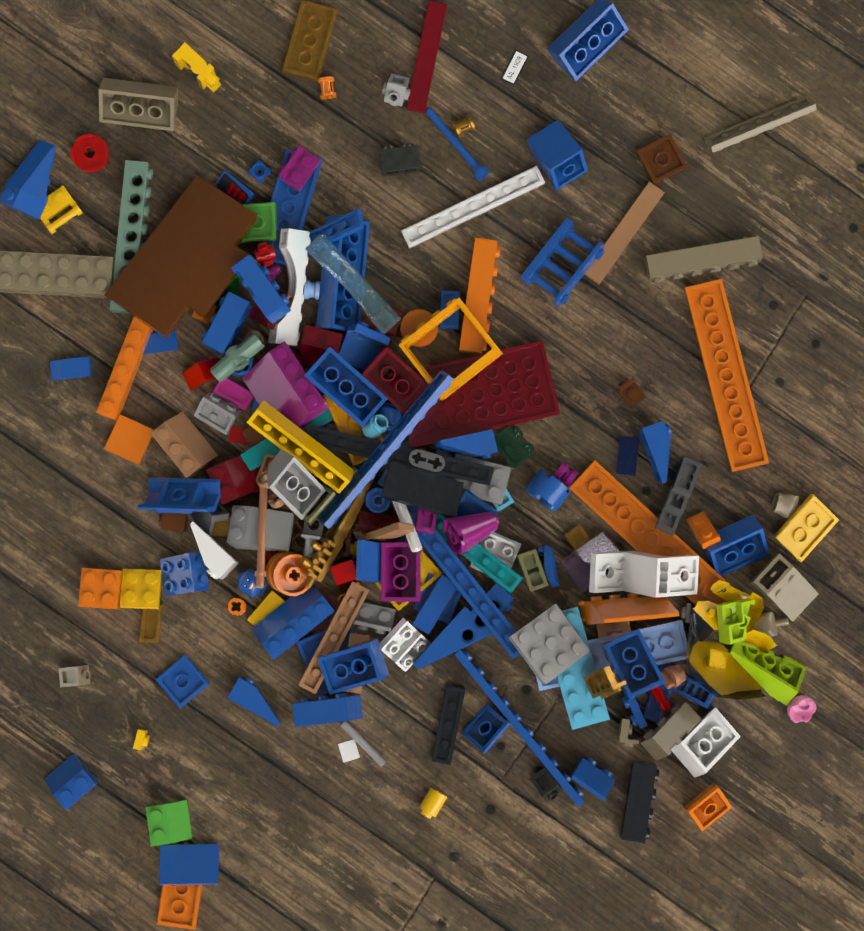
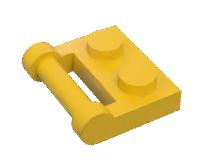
M61 186L48 195V201L40 219L49 232L54 234L57 232V228L76 215H81L83 212L66 188ZM71 205L73 209L53 223H50V219Z

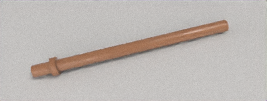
M260 487L257 571H255L254 575L256 577V588H264V577H266V487Z

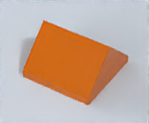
M712 783L683 808L700 830L704 831L731 809L732 806L720 788Z

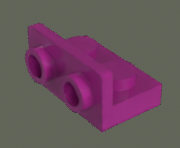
M302 145L298 149H293L290 154L291 159L287 164L284 163L279 170L280 180L298 192L302 190L321 162L320 159L306 151Z

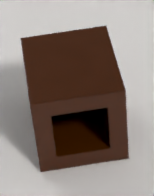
M160 514L158 525L164 531L186 533L188 514Z

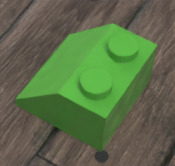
M187 800L145 807L151 847L193 838Z

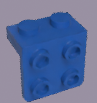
M358 321V323L348 325L338 354L352 367L363 371L377 355L380 346L388 345L391 338L385 336V332L378 329L371 330L368 328V324Z
M200 552L186 553L160 560L163 588L166 597L209 590L206 566Z

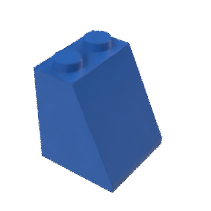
M559 120L549 124L546 128L527 139L532 155L556 191L588 171L581 147Z

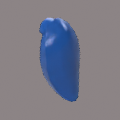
M546 544L545 546H539L538 555L544 556V568L548 581L553 587L561 586L557 576L556 558L552 548Z

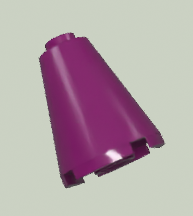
M491 512L450 517L444 520L443 530L444 533L448 532L449 538L446 540L451 550L455 554L461 555L496 531L499 520Z

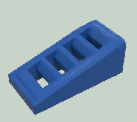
M687 676L685 678L688 682L683 691L680 690L683 682L680 686L672 689V691L707 709L715 697L709 692L705 702H702L701 700L708 690L699 682ZM693 683L695 686L691 694L689 695L687 694V692L691 684ZM700 687L702 688V690L698 698L696 699L694 696L698 688Z

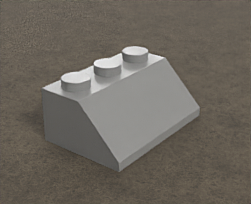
M280 450L269 464L267 486L302 520L326 489L294 456L283 450Z

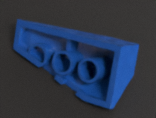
M42 140L37 142L6 183L0 196V203L11 210L38 220L40 219L48 201L46 193L47 187L50 186L51 182L49 174L50 169L53 168L55 145Z

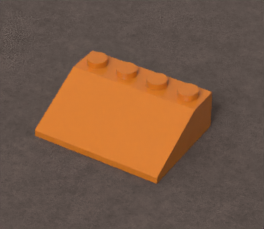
M631 593L627 594V598H621L620 595H609V599L602 600V596L590 597V601L584 602L587 625L679 616V612L667 597H639V594Z

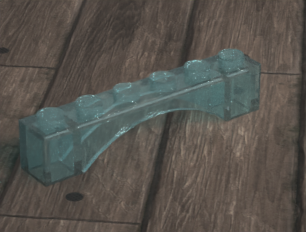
M324 234L319 235L305 248L321 266L329 271L350 292L370 320L383 334L387 333L401 320L395 311Z

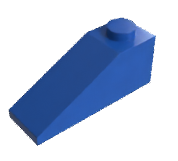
M493 429L434 442V447L472 458L480 457L481 460L492 458L491 454L498 452Z
M247 676L244 679L239 677L228 699L279 727L281 721L259 688L254 685L255 681Z

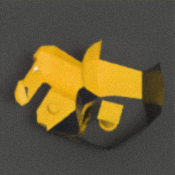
M719 580L712 585L710 590L728 602L749 598L755 599L754 605H750L748 616L751 618L747 625V633L743 642L755 645L764 652L777 646L767 634L753 630L764 609L762 597L753 592L746 594L731 587L729 582ZM708 600L697 601L695 608L691 612L686 649V661L692 676L712 695L719 698L753 699L766 697L762 693L759 683L730 654L733 644L729 645L719 642L717 604Z

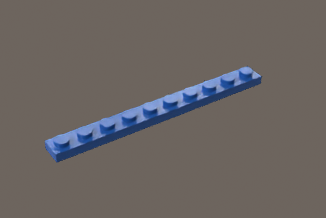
M443 370L437 374L357 470L347 486L318 517L323 525L330 529L332 525L338 522L341 514L351 506L356 496L363 492L366 484L376 476V472L388 462L391 454L401 446V442L413 432L416 424L426 416V412L430 407L435 405L440 395L450 387L451 382L454 380Z
M406 505L415 527L417 508ZM436 529L434 534L416 531L421 544L511 658L514 659L520 654L509 639L510 636L516 633L515 629Z
M461 650L456 652L454 655L579 807L584 802L582 800L584 796L577 786L573 789L569 784L571 781L569 776L565 772L560 773L556 768L559 764L552 756L550 758L547 757L544 753L547 749L540 741L537 743L532 738L534 733L528 726L524 728L521 725L520 721L522 719L517 712H511L507 708L510 705L503 695L499 698L495 693L497 690L495 685L491 681L486 682L482 677L485 675L478 665L474 667L470 662L473 658L466 650L464 652Z

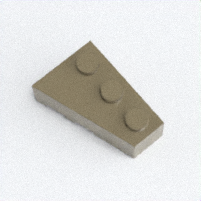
M687 702L680 705L679 703L675 704L669 710L671 714L667 718L663 716L656 723L658 727L654 731L650 729L644 734L643 737L645 739L641 744L656 761L669 756L671 749L675 745H679L682 741L681 739L686 734H689L702 720Z

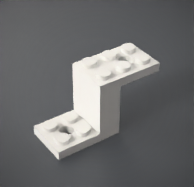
M638 551L591 553L589 592L626 591L655 598L697 594L699 556H661Z

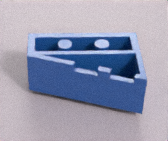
M249 254L231 267L233 272L240 277L243 286L248 289L265 317L272 324L291 311L288 306L290 301L284 293H279L280 286L274 279L271 280L269 278L271 273L265 265L261 267Z
M346 693L335 694V698L328 699V695L317 697L316 701H310V698L299 699V703L292 704L295 727L363 718L360 695L346 696Z

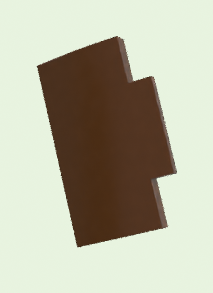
M196 176L105 293V297L167 339L190 308L204 318L237 274L233 272L231 267L248 256L247 253L237 246L257 222V215L224 192Z

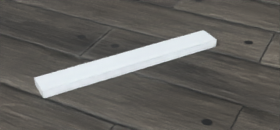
M535 166L401 230V233L410 249L545 184V181L538 167Z

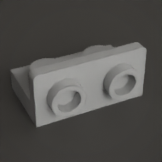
M208 392L203 396L194 416L227 435L236 417L240 415L241 410L235 404L222 400L218 394Z
M363 602L353 624L357 625L356 629L368 631L369 627L376 629L375 633L387 635V631L390 632L392 630L396 609Z

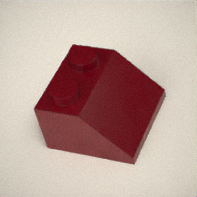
M306 325L299 351V361L303 366L311 368L329 347L338 353L344 338L343 334Z

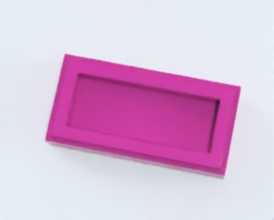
M228 378L221 383L218 381L212 391L244 411L248 409L254 399L253 394L249 390Z

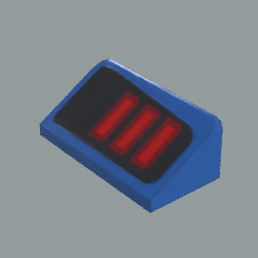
M225 170L214 186L242 205L249 204L255 197L252 191Z

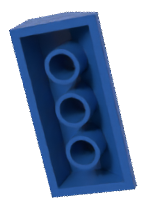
M596 0L547 50L555 62L573 80L577 81L629 29L612 2Z
M331 347L304 375L361 427L369 421L388 399Z
M313 583L311 588L305 593L290 597L251 628L264 649L275 660L334 613L335 610Z

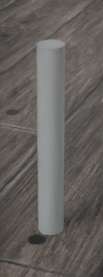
M347 721L341 725L380 767L386 763L384 758Z

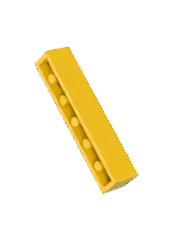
M264 400L247 421L251 427L281 450L294 456L308 471L338 494L347 486L356 472Z

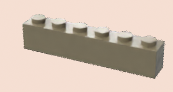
M759 236L647 255L644 260L648 281L660 283L664 282L665 278L670 277L673 280L684 278V275L691 274L694 277L702 275V272L705 271L717 273L722 268L734 270L740 268V265L747 264V267L756 266L763 259Z

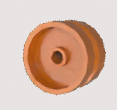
M281 551L271 557L266 566V578L270 586L287 596H298L305 593L309 589L304 586L308 577L302 571L303 569L306 570L307 567L300 563L304 556L293 551Z

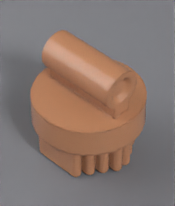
M680 665L668 666L661 672L665 681L664 686L667 689L676 688L686 680L685 671Z

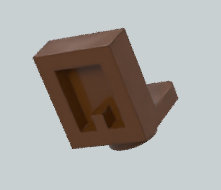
M634 377L630 380L625 378L618 384L620 388H618L617 392L630 409L646 398V395L636 384Z

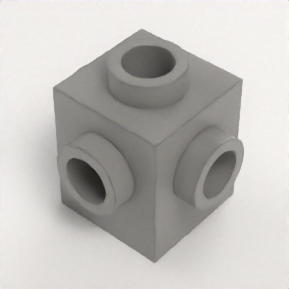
M391 73L388 82L384 83L382 94H385L384 102L393 106H402L404 100H408L411 89H407L410 78Z

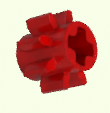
M267 242L258 244L259 249L254 250L258 263H263L265 266L273 265L272 260L277 258L273 245L268 246Z

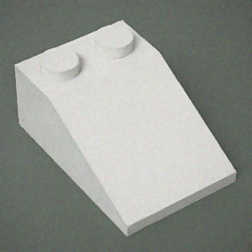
M192 522L190 525L204 564L208 567L207 572L214 579H224L239 562L197 523Z
M716 707L701 718L702 720L691 732L681 739L682 741L679 745H675L671 749L694 778L707 773L741 737Z

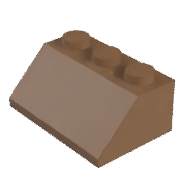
M184 412L165 421L150 433L186 478L191 479L219 456Z

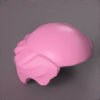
M806 695L794 697L787 705V714L795 723L808 722L816 711L814 700Z

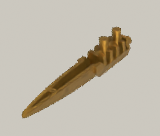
M374 478L366 484L363 492L356 496L351 506L341 514L338 522L328 529L325 534L326 537L320 540L322 544L315 540L311 542L310 547L317 551L315 555L312 554L310 556L312 560L310 561L306 557L300 560V563L307 567L306 570L303 569L302 571L308 577L304 583V586L310 589L314 581L322 582L343 547V542L366 499Z

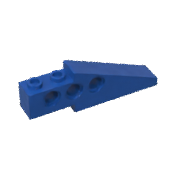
M498 583L487 593L492 601H496L499 604L500 612L503 610L507 612L514 605L511 602L514 598ZM464 607L413 665L418 669L423 668L491 635L492 632L486 625H476L475 618L478 616L474 609L470 611ZM468 629L473 632V638L470 641L463 639L462 633L464 630Z

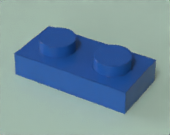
M623 692L621 700L626 709L629 708L631 712L629 716L631 723L634 727L637 726L638 729L646 727L647 723L636 699L633 698L628 701Z

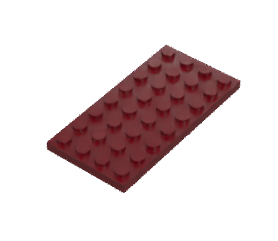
M543 340L502 349L501 352L503 354L454 393L443 401L439 398L437 403L426 412V416L416 424L413 432L408 435L411 448H419L432 445L434 442L492 429L497 430L560 415ZM485 354L424 368L433 379L441 370L455 379ZM417 369L413 370L427 383Z

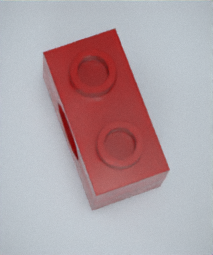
M353 559L330 567L338 587L357 580V562L354 563Z

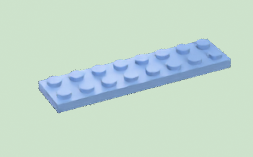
M682 620L640 629L657 665L686 659L687 639ZM633 631L588 640L596 671L610 666L615 674L603 650V646L612 642L606 640L620 638ZM536 676L539 691L560 687L557 676L544 686Z

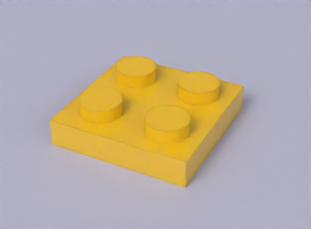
M123 569L120 608L159 609L162 570Z

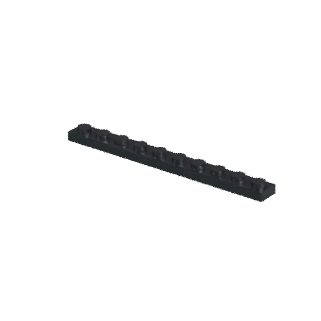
M307 424L304 432L326 449L368 458L382 442ZM400 446L394 451L387 462L395 461L431 473L490 486L494 470L492 466L440 455L445 460V467L439 472H433L413 466L409 461V455L416 449ZM417 452V455L412 456L416 464L419 461L426 462V458L421 457V453ZM436 458L434 461L428 460V463L434 465V469L442 466L439 458Z

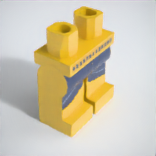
M185 42L172 55L175 65L180 70L184 67L189 70L201 88L205 89L208 87L214 93L221 86L214 67L210 63L207 65L205 60Z

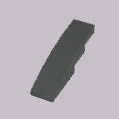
M687 457L683 458L662 507L655 529L671 536L674 535L688 498L692 494L702 464Z

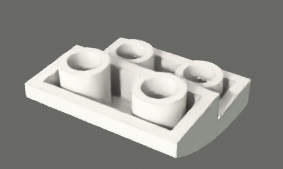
M495 532L480 542L482 547L509 568H512L521 546L520 543ZM471 563V568L481 571L479 568H477L474 564Z
M402 618L379 645L381 651L406 672L431 643L408 621Z

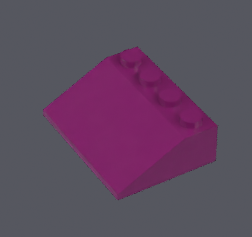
M285 341L269 351L242 377L259 405L263 400L299 428L330 408L319 389L304 376L307 371Z

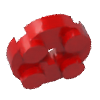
M85 134L77 138L71 148V159L82 172H98L108 164L109 148L100 137L93 134ZM88 149H91L92 152L95 151V154L92 158H89L88 156L85 157V154L88 153Z

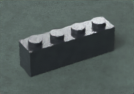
M632 761L620 834L622 840L645 844V840L649 839L650 828L648 827V821L652 820L653 817L651 801H655L656 798L654 782L658 781L659 769H657L655 764Z

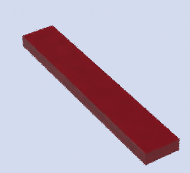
M429 1L406 108L407 111L425 114L447 4Z

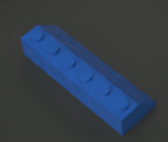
M343 214L327 216L326 223L343 216ZM363 220V229L324 247L316 322L317 328L337 333H346L349 324L361 321L370 222Z

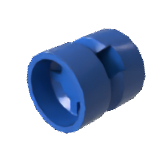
M382 488L370 490L365 500L368 509L378 515L387 512L391 505V500L381 498Z

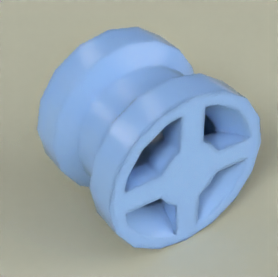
M306 280L304 299L314 298L319 300L320 281L312 283Z

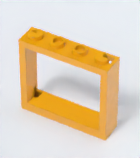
M454 298L446 304L447 307L444 310H438L433 313L430 321L419 324L416 327L417 331L412 335L407 334L404 336L405 338L401 340L402 343L399 344L400 348L428 384L432 382L433 378L409 348L461 308L489 344L492 350L451 382L450 387L439 397L442 401L503 354L460 298Z

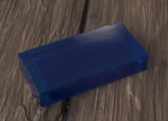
M620 436L616 474L636 475L639 438Z

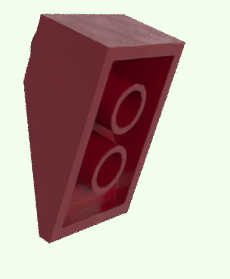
M384 346L360 373L403 414L429 385L387 346Z
M238 456L207 469L210 479H219L221 504L226 506L260 491L256 478L261 466L250 472L241 456Z

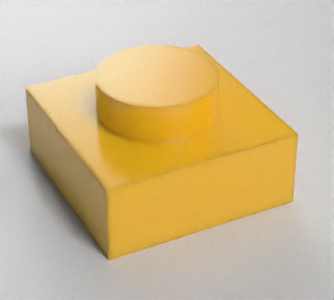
M137 730L133 749L143 750L144 747H147L150 738L147 735L148 730Z

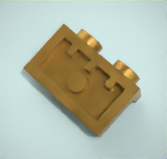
M610 666L583 677L592 698L598 696L601 699L622 691L621 686L627 684L626 680L617 683L615 674Z

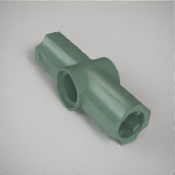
M255 333L251 334L239 345L230 347L225 352V357L210 368V372L221 383L234 371L245 368L250 362L249 359L265 347L264 343Z

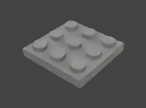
M556 604L509 637L543 686L590 652Z

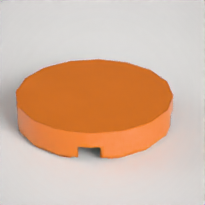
M421 309L408 312L401 322L400 332L402 337L405 338L404 336L407 334L412 335L416 332V327L422 322L427 323L430 321L432 314ZM438 326L412 346L425 347L430 345L437 336Z

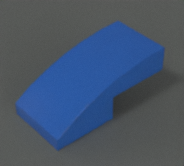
M91 357L50 361L51 380L57 381L92 376Z

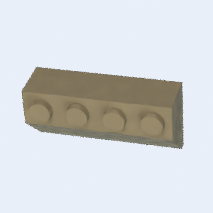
M103 78L99 87V122L174 131L178 108V87Z

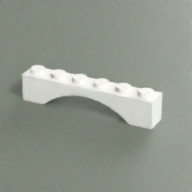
M290 228L281 229L279 249L285 259L288 270L289 286L287 298L290 301L288 306L291 311L275 323L270 324L268 343L280 345L285 341L289 346H297V342L300 339L299 323L302 320L301 305L304 302L303 287L306 283L307 251L311 242L310 232Z

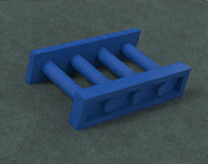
M566 218L520 276L521 280L527 286L531 282H535L556 298L553 301L558 308L561 304L564 305L570 296L569 293L596 259L599 260L605 252L604 244L600 241L595 247L574 232L573 221ZM566 238L572 239L590 252L585 261H582L562 247V243ZM554 253L561 254L579 267L573 276L551 262L550 258ZM542 268H548L567 282L561 291L539 276Z

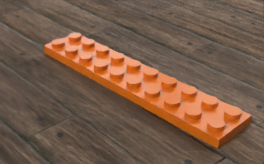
M719 279L685 287L684 291L730 471L735 472L768 464L769 460L723 281Z
M596 460L570 486L569 489L636 551L661 556L698 555L675 533L671 536L655 529L658 517ZM699 556L697 594L684 596L695 606L697 601L708 600L715 604L728 602L710 590L717 581H727Z

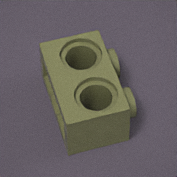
M536 549L516 556L529 593L549 586Z

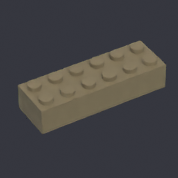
M0 251V292L107 298L105 293L112 286L115 259L106 256Z

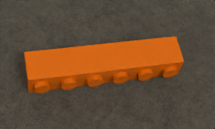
M475 238L466 307L484 330L489 333L490 321L486 320L487 313L491 314L493 303L489 302L490 295H494L495 284H492L493 276L497 277L498 265L494 264L495 258L500 256L501 247L497 246L498 241ZM464 314L459 353L480 355L482 351H486L487 342Z
M133 317L96 411L97 414L114 421L118 420L144 356V350L150 335L153 333L151 328Z

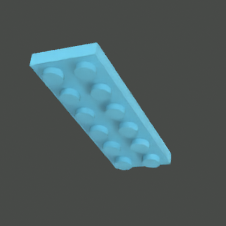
M578 607L563 610L564 616L590 650ZM591 651L557 676L572 730L610 719L604 698L601 699L600 696L592 698L583 678L596 672Z

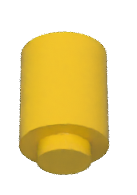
M431 787L419 806L422 810L420 813L429 819L432 816L436 818L447 796Z

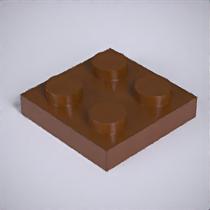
M671 134L636 151L653 185L688 168Z

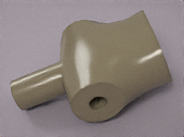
M776 493L772 501L771 511L789 519L800 507L798 505L799 496L789 493Z
M774 612L762 613L753 630L765 633L769 637L777 636V627L789 625L788 617L775 619Z

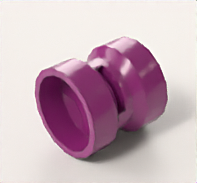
M563 461L553 476L561 480L568 488L579 472L569 468V465Z

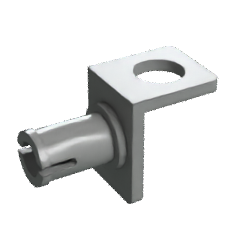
M317 519L319 521V528L317 530H311L304 521L303 533L301 534V537L305 539L304 557H310L312 554L315 555V549L310 547V544L313 540L319 541L322 538L324 525L319 519Z

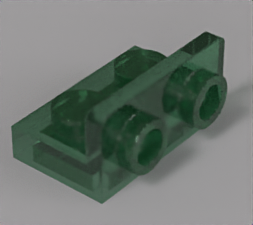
M508 426L495 436L498 451L513 471L536 455L533 445L526 441L522 430L518 426Z

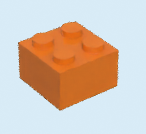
M82 568L78 607L121 610L120 596L123 571Z

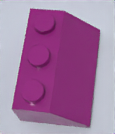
M381 543V601L421 602V550L412 552L408 543Z

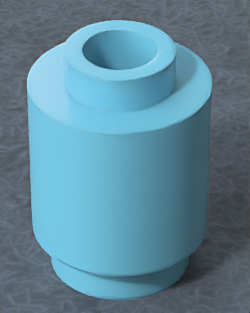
M374 415L362 427L364 435L369 439L378 438L387 430L388 420L384 415Z

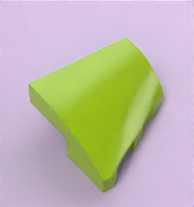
M741 599L717 604L720 643L731 645L745 640L746 628L751 618L748 616L750 605H754L755 599Z

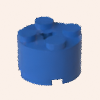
M541 468L527 485V490L525 491L531 497L538 500L541 499L540 504L553 512L558 510L571 493L563 483L552 475L548 476L546 471Z

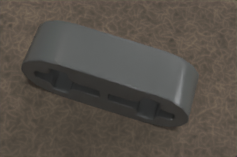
M416 449L409 455V461L415 467L433 472H439L445 467L444 458L438 454ZM417 452L421 453V457L426 458V462L419 461L416 464L412 456L417 455ZM436 458H439L442 466L434 469V465L428 463V460L434 461Z

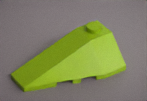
M743 641L733 644L730 654L770 696L787 706L799 692L806 667L790 657L783 656L781 658L775 656L772 651H761L757 646Z

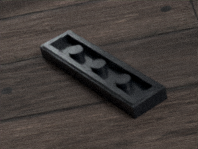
M451 685L446 686L432 762L451 765L465 688Z

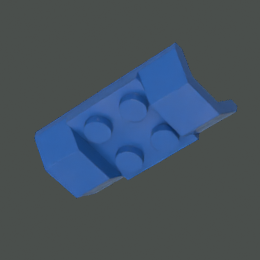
M149 477V494L145 503L138 504L137 508L138 510H156L157 513L192 514L193 511L215 512L221 498L219 479Z

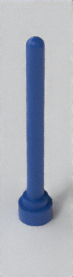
M427 108L426 114L473 168L474 177L478 181L483 180L490 173L487 167L482 166V164L479 165L433 109Z

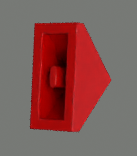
M217 357L198 362L182 373L190 391L216 379L210 372V368L219 362Z

